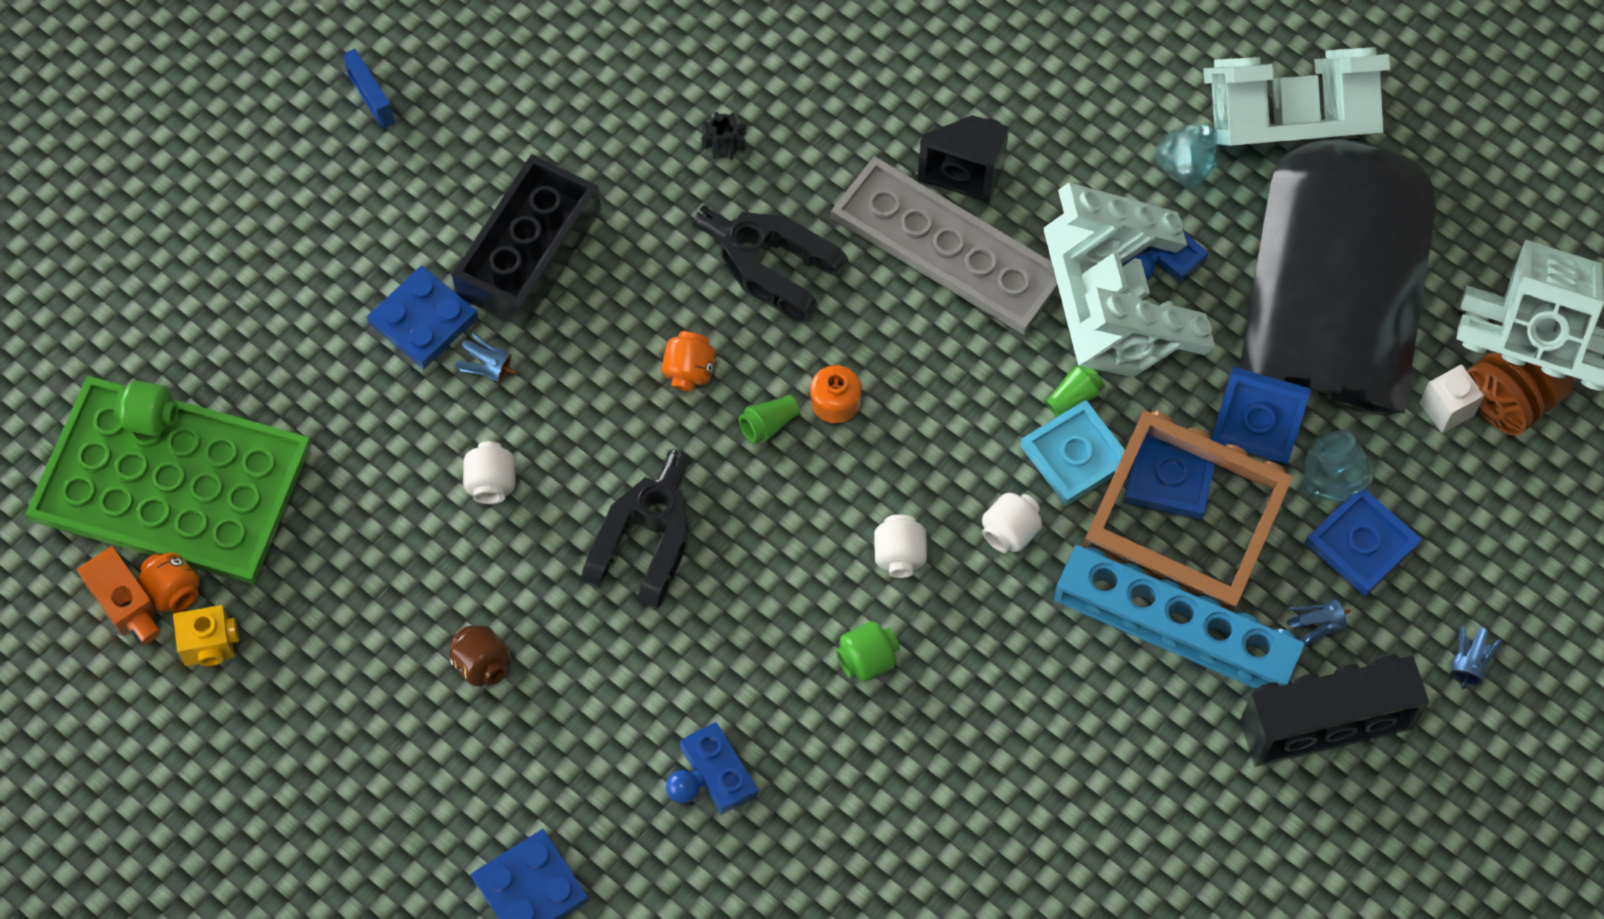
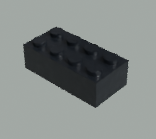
M531 154L451 275L456 294L463 300L524 329L601 210L598 185Z
M1393 654L1376 660L1374 665L1359 668L1358 664H1349L1338 668L1331 675L1319 677L1317 673L1303 675L1297 678L1294 683L1279 686L1278 683L1261 685L1254 690V693H1251L1240 719V724L1254 767L1413 730L1430 701L1414 656L1399 658L1398 655Z

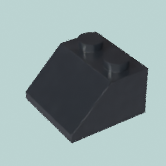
M971 115L923 134L920 141L918 180L990 203L1005 165L1009 127L1002 125L999 121L992 118L983 119Z

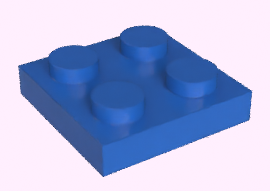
M422 265L366 316L368 324L423 370L479 318L476 309Z
M1233 367L1211 440L1219 442L1223 446H1226V444L1236 445L1247 453L1288 464L1311 389Z
M1146 433L1130 469L1124 503L1203 520L1214 463Z
M1360 486L1307 537L1305 544L1366 597L1420 545L1422 538L1365 488Z
M544 829L536 832L471 873L473 881L498 919H562L589 902L588 896Z

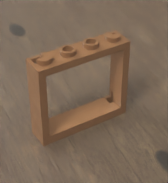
M1143 410L1081 547L1096 548L1102 551L1108 559L1120 564L1130 563L1136 565L1150 577L1157 580L1166 579L1173 581L1181 586L1183 591L1197 597H1210L1216 600L1222 608L1233 612L1293 477L1286 474L1285 469L1270 461H1263L1261 463L1248 457V453L1236 445L1226 444V446L1210 440L1211 436L1200 429L1193 427L1185 429L1174 424V420L1165 413L1159 411H1152L1150 413ZM1146 433L1273 490L1231 586L1103 529Z

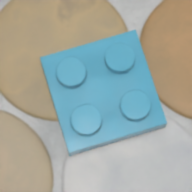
M1084 400L1023 437L1020 441V447L1065 506L1112 479L1125 452V449L1087 400Z

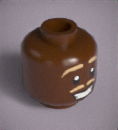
M481 625L467 626L460 630L452 639L449 658L450 663L470 685L481 687L488 684H497L506 676L507 667L511 660V651L490 627Z

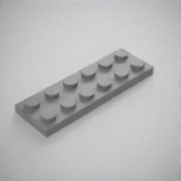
M875 156L831 210V219L1023 335L1058 290L1053 264L1050 260Z

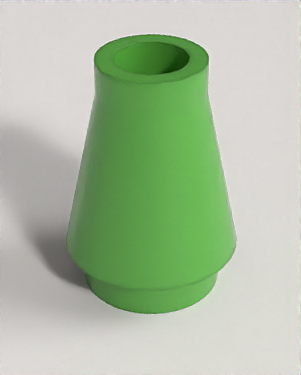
M1074 366L1053 394L1045 400V403L1051 412L1058 417L1084 400L1089 402L1099 397V391L1105 387V384L1094 369Z
M786 395L780 399L746 407L744 413L739 415L738 421L748 441L751 443L758 441L765 443L789 421L799 416L800 410L796 400L791 395Z

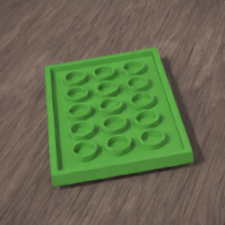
M87 375L25 512L28 521L150 556L157 553L162 555L175 552L182 556L192 568L255 585L311 448L312 442L310 437L174 399L173 402L178 403L177 419L174 425H168L162 434L150 436L127 431L120 424V419L116 418L114 414L117 394L122 387L127 386Z

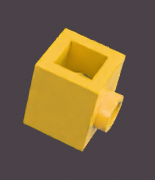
M223 605L173 614L177 652L185 666L195 664L215 666L222 663L224 659L234 658L233 643L239 642L238 626L235 618L228 617Z

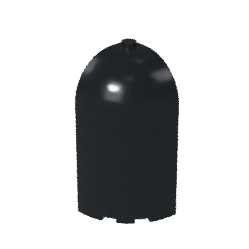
M1355 138L1303 141L1292 146L1283 155L1274 171L1270 184L1240 369L1307 387L1311 391L1332 394L1331 402L1350 406L1371 415L1405 413L1436 211L1432 183L1425 170L1418 163L1388 148Z

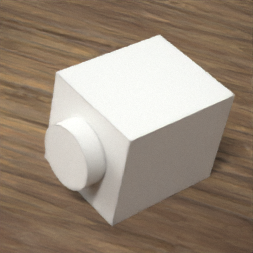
M1461 364L1428 382L1419 403L1440 432L1444 433L1474 417L1484 395L1478 390L1477 384Z

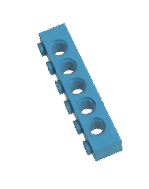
M1075 545L1056 585L1053 601L1255 689L1268 683H1278L1279 686L1287 685L1305 645L1304 642L1297 640V637L1287 630H1273L1260 624L1250 614L1229 611L1222 608L1216 600L1210 597L1194 596L1183 591L1181 586L1173 581L1166 579L1157 580L1146 575L1136 565L1130 563L1120 564L1108 559L1102 551L1093 547L1083 548ZM1100 580L1107 581L1113 586V589L1109 591L1100 590L1094 585V582ZM1144 597L1151 605L1139 607L1133 603L1132 598ZM1181 613L1188 618L1189 622L1185 624L1176 623L1171 619L1170 614ZM1212 629L1220 630L1226 635L1227 639L1215 640L1209 635L1208 631ZM1257 646L1264 651L1265 656L1255 657L1247 651L1246 647Z

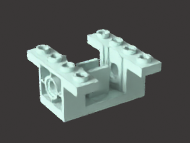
M1376 47L1328 50L1325 51L1326 58L1314 59L1315 74H1322L1325 120H1321L1318 75L1273 78V65L1261 64L1260 57L1214 60V68H1203L1204 84L1212 83L1215 144L1231 146L1383 133L1380 71L1390 70L1389 54L1377 55ZM1267 80H1272L1275 124L1269 123Z
M1070 182L1060 188L1058 192L1064 214L1043 229L1078 366L1135 377L1177 349L1206 355L1215 349L1211 333L1212 327L1206 313L1173 306L1170 301L1161 305L1152 304L1147 300L1142 301L1150 292L1141 259L1135 258L1122 267L1125 262L1149 246L1175 253L1186 247L1183 223L1178 212Z
M1525 239L1504 297L1466 285L1460 309L1465 310L1466 315H1462L1456 339L1463 341L1462 345L1472 351L1485 353L1488 349L1501 353L1502 358L1510 363L1525 365L1526 362L1541 366V370L1550 376L1565 378V375L1582 379L1581 383L1588 388L1604 391V359H1602L1604 356V329L1595 326L1604 304L1602 263ZM1489 318L1502 322L1503 326L1489 323Z

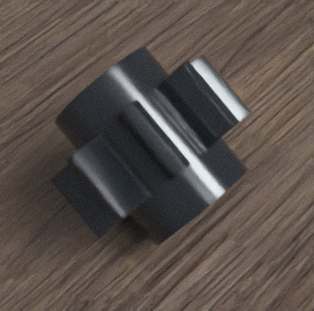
M715 112L710 123L702 122V133L704 135L701 137L702 149L710 148L713 159L720 157L733 160V155L738 149H746V139L744 138L747 135L746 123L737 124L735 113L732 112L728 115Z

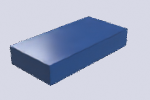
M354 48L344 53L343 60L347 75L379 126L385 129L395 124L390 102L357 50Z

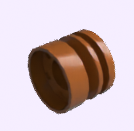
M1497 352L1488 353L1467 371L1477 384L1478 390L1484 395L1478 412L1496 429L1510 436H1520L1532 424L1542 418L1544 412H1549L1568 397L1574 389L1573 376L1565 375V378L1553 377L1544 373L1541 370V366L1526 362L1525 365H1516L1504 360L1502 354Z

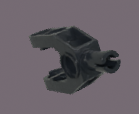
M703 205L700 208V211L703 213L697 212L692 222L694 228H698L720 241L721 258L742 290L796 321L806 322L818 305L817 301L806 289L761 264L767 249L772 246L775 248L780 246L803 259V264L808 267L814 265L822 271L835 276L840 274L848 262L847 255L838 246L786 216L741 212L737 219L730 221L709 209L708 206ZM744 241L754 242L755 245L751 247L742 246L740 243Z
M669 450L657 479L643 478L610 506L584 564L581 582L600 588L610 564H615L618 558L617 548L626 528L631 529L633 524H640L652 532L664 534L641 584L638 602L656 610L661 607L688 546L683 491L679 490L688 466L692 462L688 455L681 452L679 458H677L678 451ZM656 503L667 506L661 513H651L647 510Z

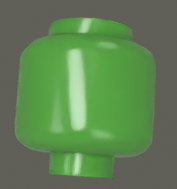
M134 380L127 387H122L119 390L115 400L114 414L116 418L120 419V424L127 431L159 436L168 425H174L178 415V403L173 402L172 392L167 386Z
M869 621L840 637V647L836 649V655L841 667L849 678L855 676L859 681L867 682L895 667V652L900 650V645L890 627L883 630L875 621Z

